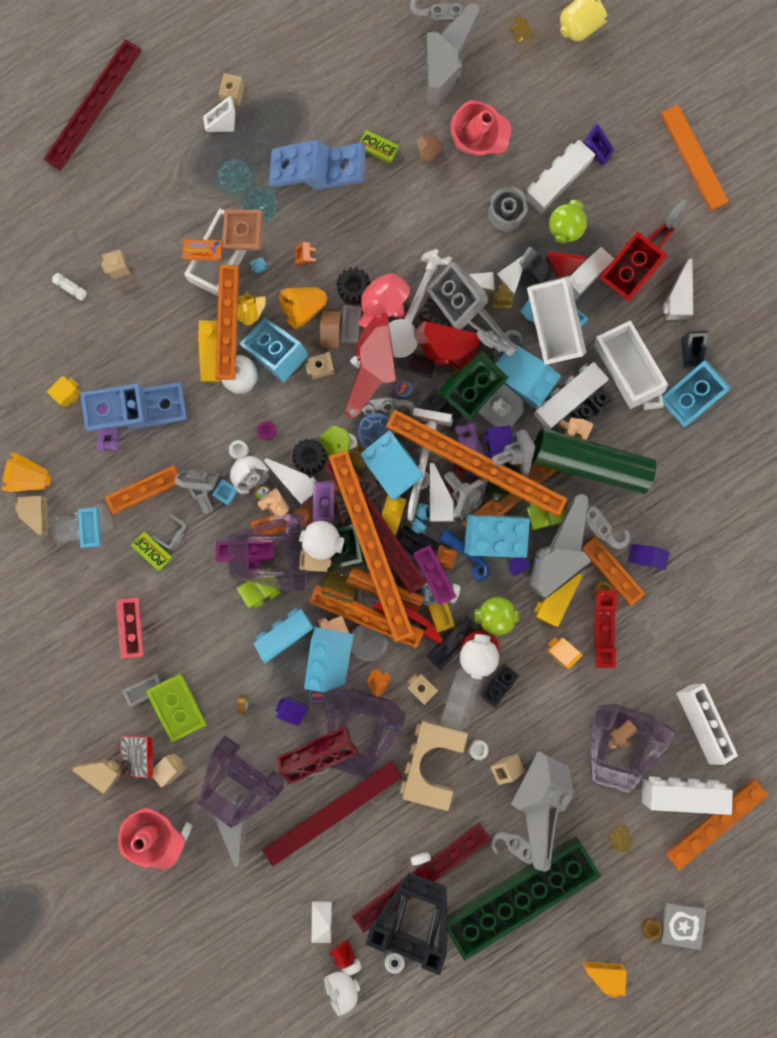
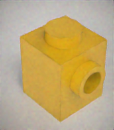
M62 376L47 393L59 405L67 408L78 400L81 391L77 388L79 384L71 377L67 379Z

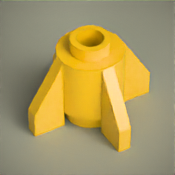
M245 291V295L240 296L238 301V320L245 325L254 324V321L258 320L266 305L265 296H256V300H254V296L250 295L249 291Z

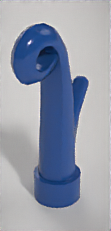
M446 528L438 541L475 562L476 565L471 571L472 577L477 581L485 580L489 575V567L486 561L481 556H470L465 553V540L455 536L453 532ZM477 569H482V575L477 573Z

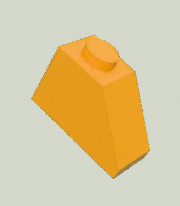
M563 637L552 639L548 643L549 648L546 650L566 669H570L583 656Z
M583 961L586 972L607 996L614 998L619 997V995L625 996L627 971L622 964Z

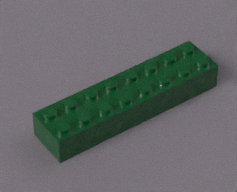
M575 836L552 851L551 866L548 871L537 870L532 863L447 915V932L465 961L600 878L601 875L582 843Z

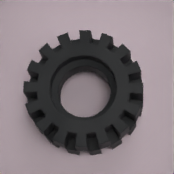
M349 267L348 271L345 269L343 274L338 276V294L348 304L350 302H353V304L359 302L360 304L364 290L371 283L367 273H364L363 269L358 270V267H355V269ZM352 279H356L361 283V288L357 292H350L346 287L347 283Z
M307 438L304 441H299V444L294 446L292 460L298 470L304 474H316L317 471L323 469L322 467L326 464L327 455L324 446L319 441H315V439L308 440ZM309 449L314 450L317 454L315 462L311 464L305 463L302 459L303 453Z

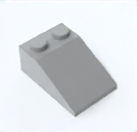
M240 794L218 803L212 810L235 868L240 865L244 858L247 809H249L246 799H242Z

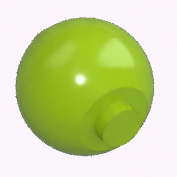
M570 200L569 204L560 205L552 212L549 219V229L557 242L561 244L574 242L584 234L587 227V217L583 211L584 205L581 202Z
M493 597L486 600L480 609H475V624H481L483 629L489 634L496 636L505 635L515 627L516 622H519V611L515 610V606L508 599Z

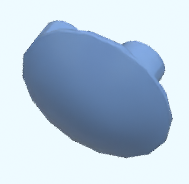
M372 413L361 420L358 425L357 435L365 448L371 446L389 431L386 428L389 421L387 416L380 413Z

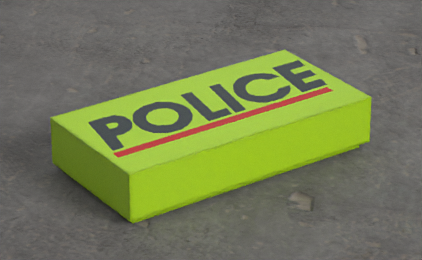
M365 130L360 142L366 145V153L389 164L392 163L399 149V145L368 130Z
M143 532L131 545L158 571H161L173 558L146 532Z

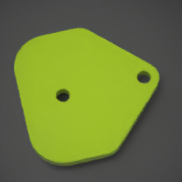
M334 425L320 436V442L328 456L345 450L349 454L350 436L344 428Z

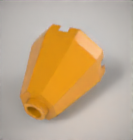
M318 287L286 288L280 291L279 301L284 315L288 314L289 319H287V322L295 330L303 327L326 306L327 295L324 290Z
M10 452L9 456L12 459H8L6 462L2 482L6 483V487L2 486L3 491L11 493L45 490L46 486H50L52 475H49L47 469L20 454Z

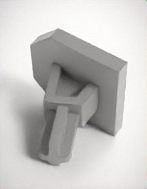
M503 384L478 413L495 427L508 425L512 427L524 413L523 399Z
M526 430L515 432L513 443L505 446L504 452L493 456L492 461L495 466L506 462L515 464L519 473L528 478L535 445Z
M202 470L179 472L175 478V484L183 488H189L193 500L197 499L204 514L213 511V506L207 494L219 480L220 473Z
M449 471L444 475V479L454 490L451 495L458 502L455 514L461 520H465L467 514H474L482 503L488 481L480 478L472 484L467 482L462 484L456 475Z

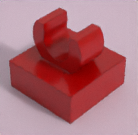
M348 940L341 941L329 953L330 956L334 955L336 961L333 964L339 966L340 970L347 968L356 958Z

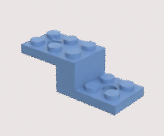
M312 140L274 148L271 152L269 185L275 188L304 182L315 190L361 183L364 178L366 145L360 142L330 149L319 140ZM349 161V165L344 169V165Z
M181 382L142 388L139 384H131L80 393L85 430L87 432L127 426L133 430L188 421L183 384ZM163 400L170 401L171 404L168 409L161 408ZM106 404L108 411L105 414H100L98 411L99 407Z

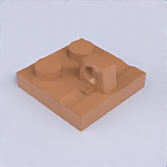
M224 209L222 248L224 250H261L264 212L262 210Z

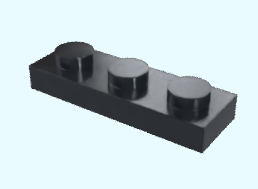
M467 616L442 639L441 643H438L425 656L440 671L461 651L465 637L471 632L480 629Z

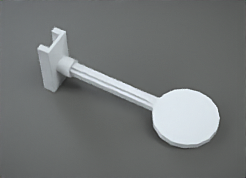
M437 249L424 253L421 261L427 264L426 272L404 320H393L389 323L394 357H407L417 347L418 342L414 337L415 327L412 325L413 318L433 275L436 274L438 268L449 265L452 259L449 256L442 259L437 256L439 252Z
M414 408L413 411L414 420L426 422V426L436 430L437 425L452 426V414ZM422 447L418 468L423 475H425L430 452ZM424 477L413 486L408 508V520L413 521L415 518L416 508L420 499L421 482Z

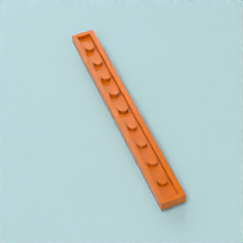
M394 410L386 425L387 429L556 517L560 515L567 501V498L503 465L495 466L492 459L397 410Z
M345 450L328 456L394 641L397 642L414 636L348 451Z

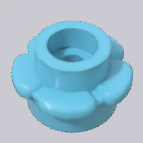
M264 258L255 259L250 262V270L252 272L255 271L256 274L262 273L266 270L268 263L265 262Z
M420 503L416 508V516L422 522L430 519L429 504Z
M417 517L413 521L410 520L412 524L410 528L417 534L420 532L425 533V529L428 527L425 522H422Z

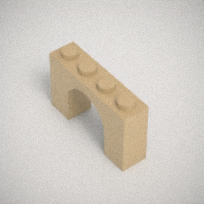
M421 720V724L416 725L414 735L417 736L416 743L411 745L410 754L413 756L411 762H407L405 774L408 775L406 782L402 781L400 793H403L402 797L404 800L449 811L453 789L427 781L420 772V761L427 751L438 747L463 753L468 733L467 731Z

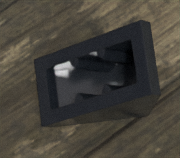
M708 331L688 332L681 338L684 367L698 366L704 361L709 335Z

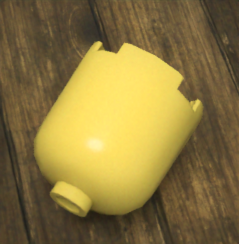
M574 0L568 5L560 16V31L565 38L568 37L575 42H579L605 25L607 21L604 18L607 17V13L601 1Z

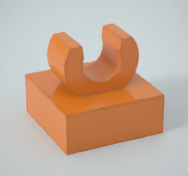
M303 241L295 247L296 266H303L306 263L311 264L316 261V258L310 257V253H314L316 249L310 247L309 242Z
M440 545L436 557L442 567L452 570L458 551Z
M376 669L371 671L367 684L375 696L378 697L383 695L386 687L389 685L388 681L392 678L388 672L381 674Z

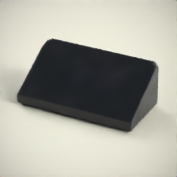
M411 353L407 357L398 358L395 368L431 379L436 364H433V360Z
M406 525L403 526L397 537L405 551L412 555L414 552L429 545L434 551L438 543L422 533L417 534Z

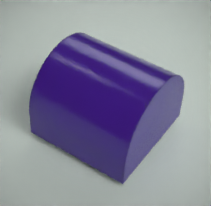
M523 557L513 558L508 563V571L511 576H516L530 567L528 561Z

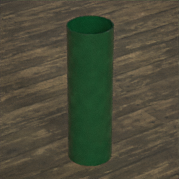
M545 428L539 430L534 441L535 450L532 464L641 494H646L653 484L657 467L655 459Z

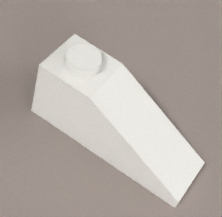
M602 247L570 276L575 300L614 260Z
M688 259L683 265L666 301L663 303L662 310L663 314H665V320H688L693 315L692 259Z
M267 458L264 460L301 505L313 497V482H317L313 476L309 478L306 474Z
M430 463V521L455 522V518H458L455 514L457 506H455L436 465Z

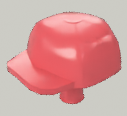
M469 100L456 111L451 120V136L455 147L459 151L473 156H484L485 154H502L507 150L512 129L511 123L507 118L497 113L495 108L479 101Z
M393 273L385 274L373 280L362 294L361 303L364 314L358 321L359 326L366 328L376 314L387 313L388 317L395 320H404L407 312L404 310L403 303L410 294V287L406 283L407 281Z
M143 808L129 815L121 825L118 837L121 855L145 868L152 866L159 869H169L176 863L185 845L184 837L172 825L171 820L151 808Z

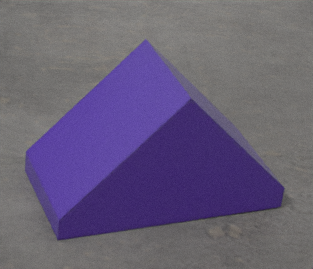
M595 124L583 143L595 154L594 160L605 165L614 152V148L600 126Z
M631 544L627 563L666 570L669 551L654 546Z

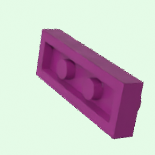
M274 540L216 542L215 560L216 562L274 561Z
M429 545L414 552L413 557L438 606L455 599L457 596L431 546Z

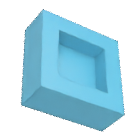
M222 479L212 495L229 506L238 492L234 486Z

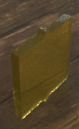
M327 571L321 594L333 597L336 600L339 599L352 603L356 587L346 583L348 577Z

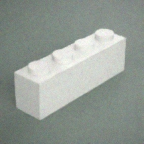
M580 140L575 144L571 143L564 151L565 154L562 157L558 156L554 160L552 168L549 171L547 169L544 170L539 176L540 180L536 184L533 182L527 188V201L541 214L592 163L595 154Z
M595 362L590 366L585 364L579 370L580 374L574 378L572 375L564 382L566 385L561 390L557 388L550 394L552 398L547 402L544 400L540 407H535L537 410L534 415L546 429L550 430L609 380Z
M705 683L692 684L677 692L676 694L708 763L725 765L736 758L738 754Z

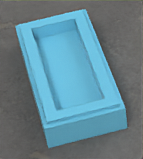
M99 508L78 509L80 548L101 547Z

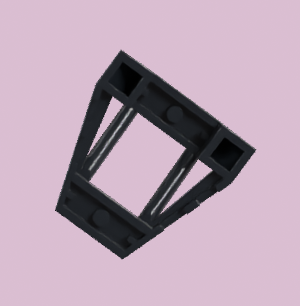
M409 872L394 892L392 898L384 906L382 912L372 923L365 945L382 952L386 950L392 951L421 963V968L441 975L447 956L448 942L447 887ZM409 895L435 905L427 941L400 931ZM399 900L393 928L384 927ZM439 922H440L438 948H437V947L434 945V942H435V938H436V934H437V930H438V926H439Z

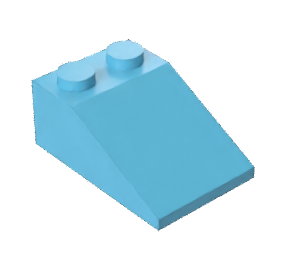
M265 317L240 342L242 348L282 382L309 356L298 340Z
M515 344L518 350L511 357L503 352L495 364L509 377L504 383L507 387L520 396L529 406L540 407L561 375L548 364H544L542 360Z
M704 360L662 396L663 404L685 428L732 387L707 360Z
M391 430L361 453L365 463L393 501L424 477L403 443Z

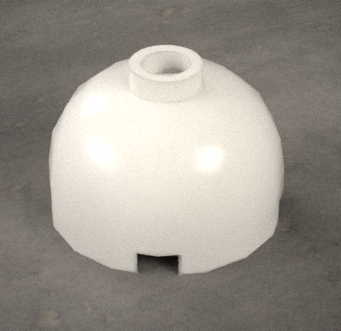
M236 355V379L221 381L229 391L236 394H244L252 390L256 384L258 370L254 362L248 357Z
M254 456L242 457L237 459L232 466L230 479L237 492L247 494L250 493L249 489L256 488L258 485L266 482L269 477L267 473L269 469L265 463Z
M334 972L325 976L326 992L332 999L330 1003L337 1016L351 1011L358 1000L357 992L360 991L357 980H352L350 975L348 976L343 972Z

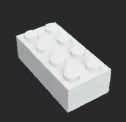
M219 208L203 240H222L224 210ZM222 248V261L192 260L184 275L188 282L218 296L219 265H239L247 250H224Z
M570 276L528 287V295L544 364L582 357L586 353Z
M631 320L596 337L594 347L630 409L665 393L668 383Z
M649 776V779H642V803L650 810L732 815L733 790L727 788L726 784L719 783L720 781L707 780V783H703L699 779L689 778L688 782L674 777H669L668 780H661V777Z

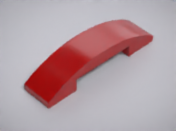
M597 590L594 612V655L596 668H616L614 641L617 590Z
M381 602L371 604V607L384 613ZM404 607L409 619L424 626V636L437 643L442 642L440 634L428 620L417 612Z

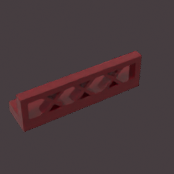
M344 726L277 756L278 773L291 784L359 754L358 749L351 742L348 728ZM347 747H349V749H350V750H348V751H346V752H342V751H341V750H343V749H345V748H347ZM327 756H331V757H332V758H330V759H323V758H325V757H327ZM309 764H315L312 767H306ZM291 772H298L292 776L289 775Z

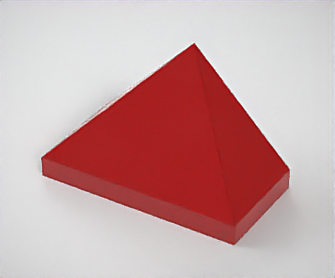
M548 251L545 261L558 278L571 275L586 260V256Z

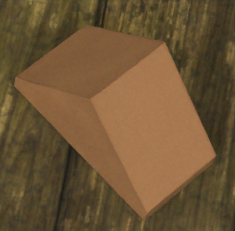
M322 311L320 348L339 349L341 311Z

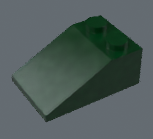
M481 352L450 376L438 392L465 417L471 420L509 377Z
M353 524L337 528L339 537L344 538L341 553L336 552L330 557L331 563L327 571L367 564ZM313 571V574L322 573L325 571Z

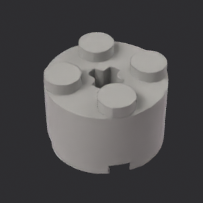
M515 187L497 190L491 198L488 209L490 223L496 229L506 233L520 227L528 209L525 194Z

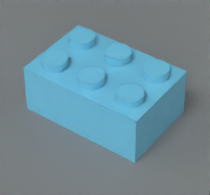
M467 514L464 552L470 556L527 558L530 519L523 516Z

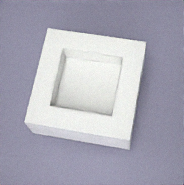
M662 394L642 403L643 410L663 408Z

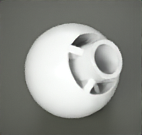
M316 521L308 525L306 531L302 530L299 541L303 542V550L311 557L325 560L332 557L336 552L341 553L344 538L339 537L338 530L332 524L325 521Z
M475 634L474 639L468 641L461 649V666L466 673L471 674V678L482 679L483 676L492 674L498 666L499 653L496 646L490 642L491 636Z

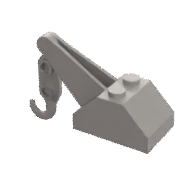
M412 0L410 8L417 17H425L434 22H452L442 34L428 32L426 37L427 105H439L456 87L457 79H460L462 59L459 56L478 18L479 6L475 3H470L464 8L458 3L434 4L426 9H418L416 7L418 0Z
M452 261L426 290L454 328L462 330L469 323L478 330L477 336L489 348L495 347L499 352L504 351L511 357L518 348L485 310L484 306L488 303V295L467 272ZM479 313L494 331L487 329L474 316Z
M575 495L550 547H541L535 552L536 556L532 558L529 586L537 595L546 598L591 561L585 552L581 551L585 522L598 538L606 541L615 549H622L628 545L630 541L629 532L624 530V541L617 542L614 539L611 525L598 508L588 505L586 495Z
M537 752L511 803L512 806L526 814L530 843L521 836L498 832L493 837L491 843L495 854H499L496 846L497 842L502 839L508 846L509 851L523 862L533 863L535 869L543 872L550 869L557 815L559 812L565 811L574 793L569 766L542 752Z

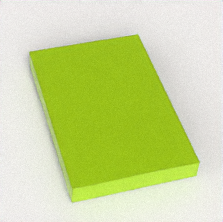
M182 672L146 690L171 743L207 726V722Z

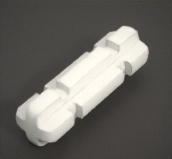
M56 273L52 277L53 283L74 296L75 294V297L80 301L86 298L87 292L84 289L79 288L78 285L69 279H64V276L60 273Z

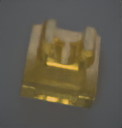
M520 15L514 19L516 25L510 28V32L515 33L518 31V35L514 37L516 42L521 41L523 37L526 40L534 37L525 18Z
M499 285L498 292H494L493 308H512L514 296L513 292H507V285Z
M355 447L349 450L352 455L350 460L353 466L356 465L357 468L367 466L361 456V453L364 451L363 447Z
M626 825L618 826L615 832H611L607 837L608 839L614 838L617 843H614L611 847L612 849L619 848L620 852L628 851L633 844Z

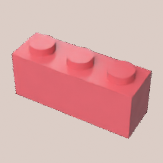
M118 599L116 601L120 658L143 657L139 599Z

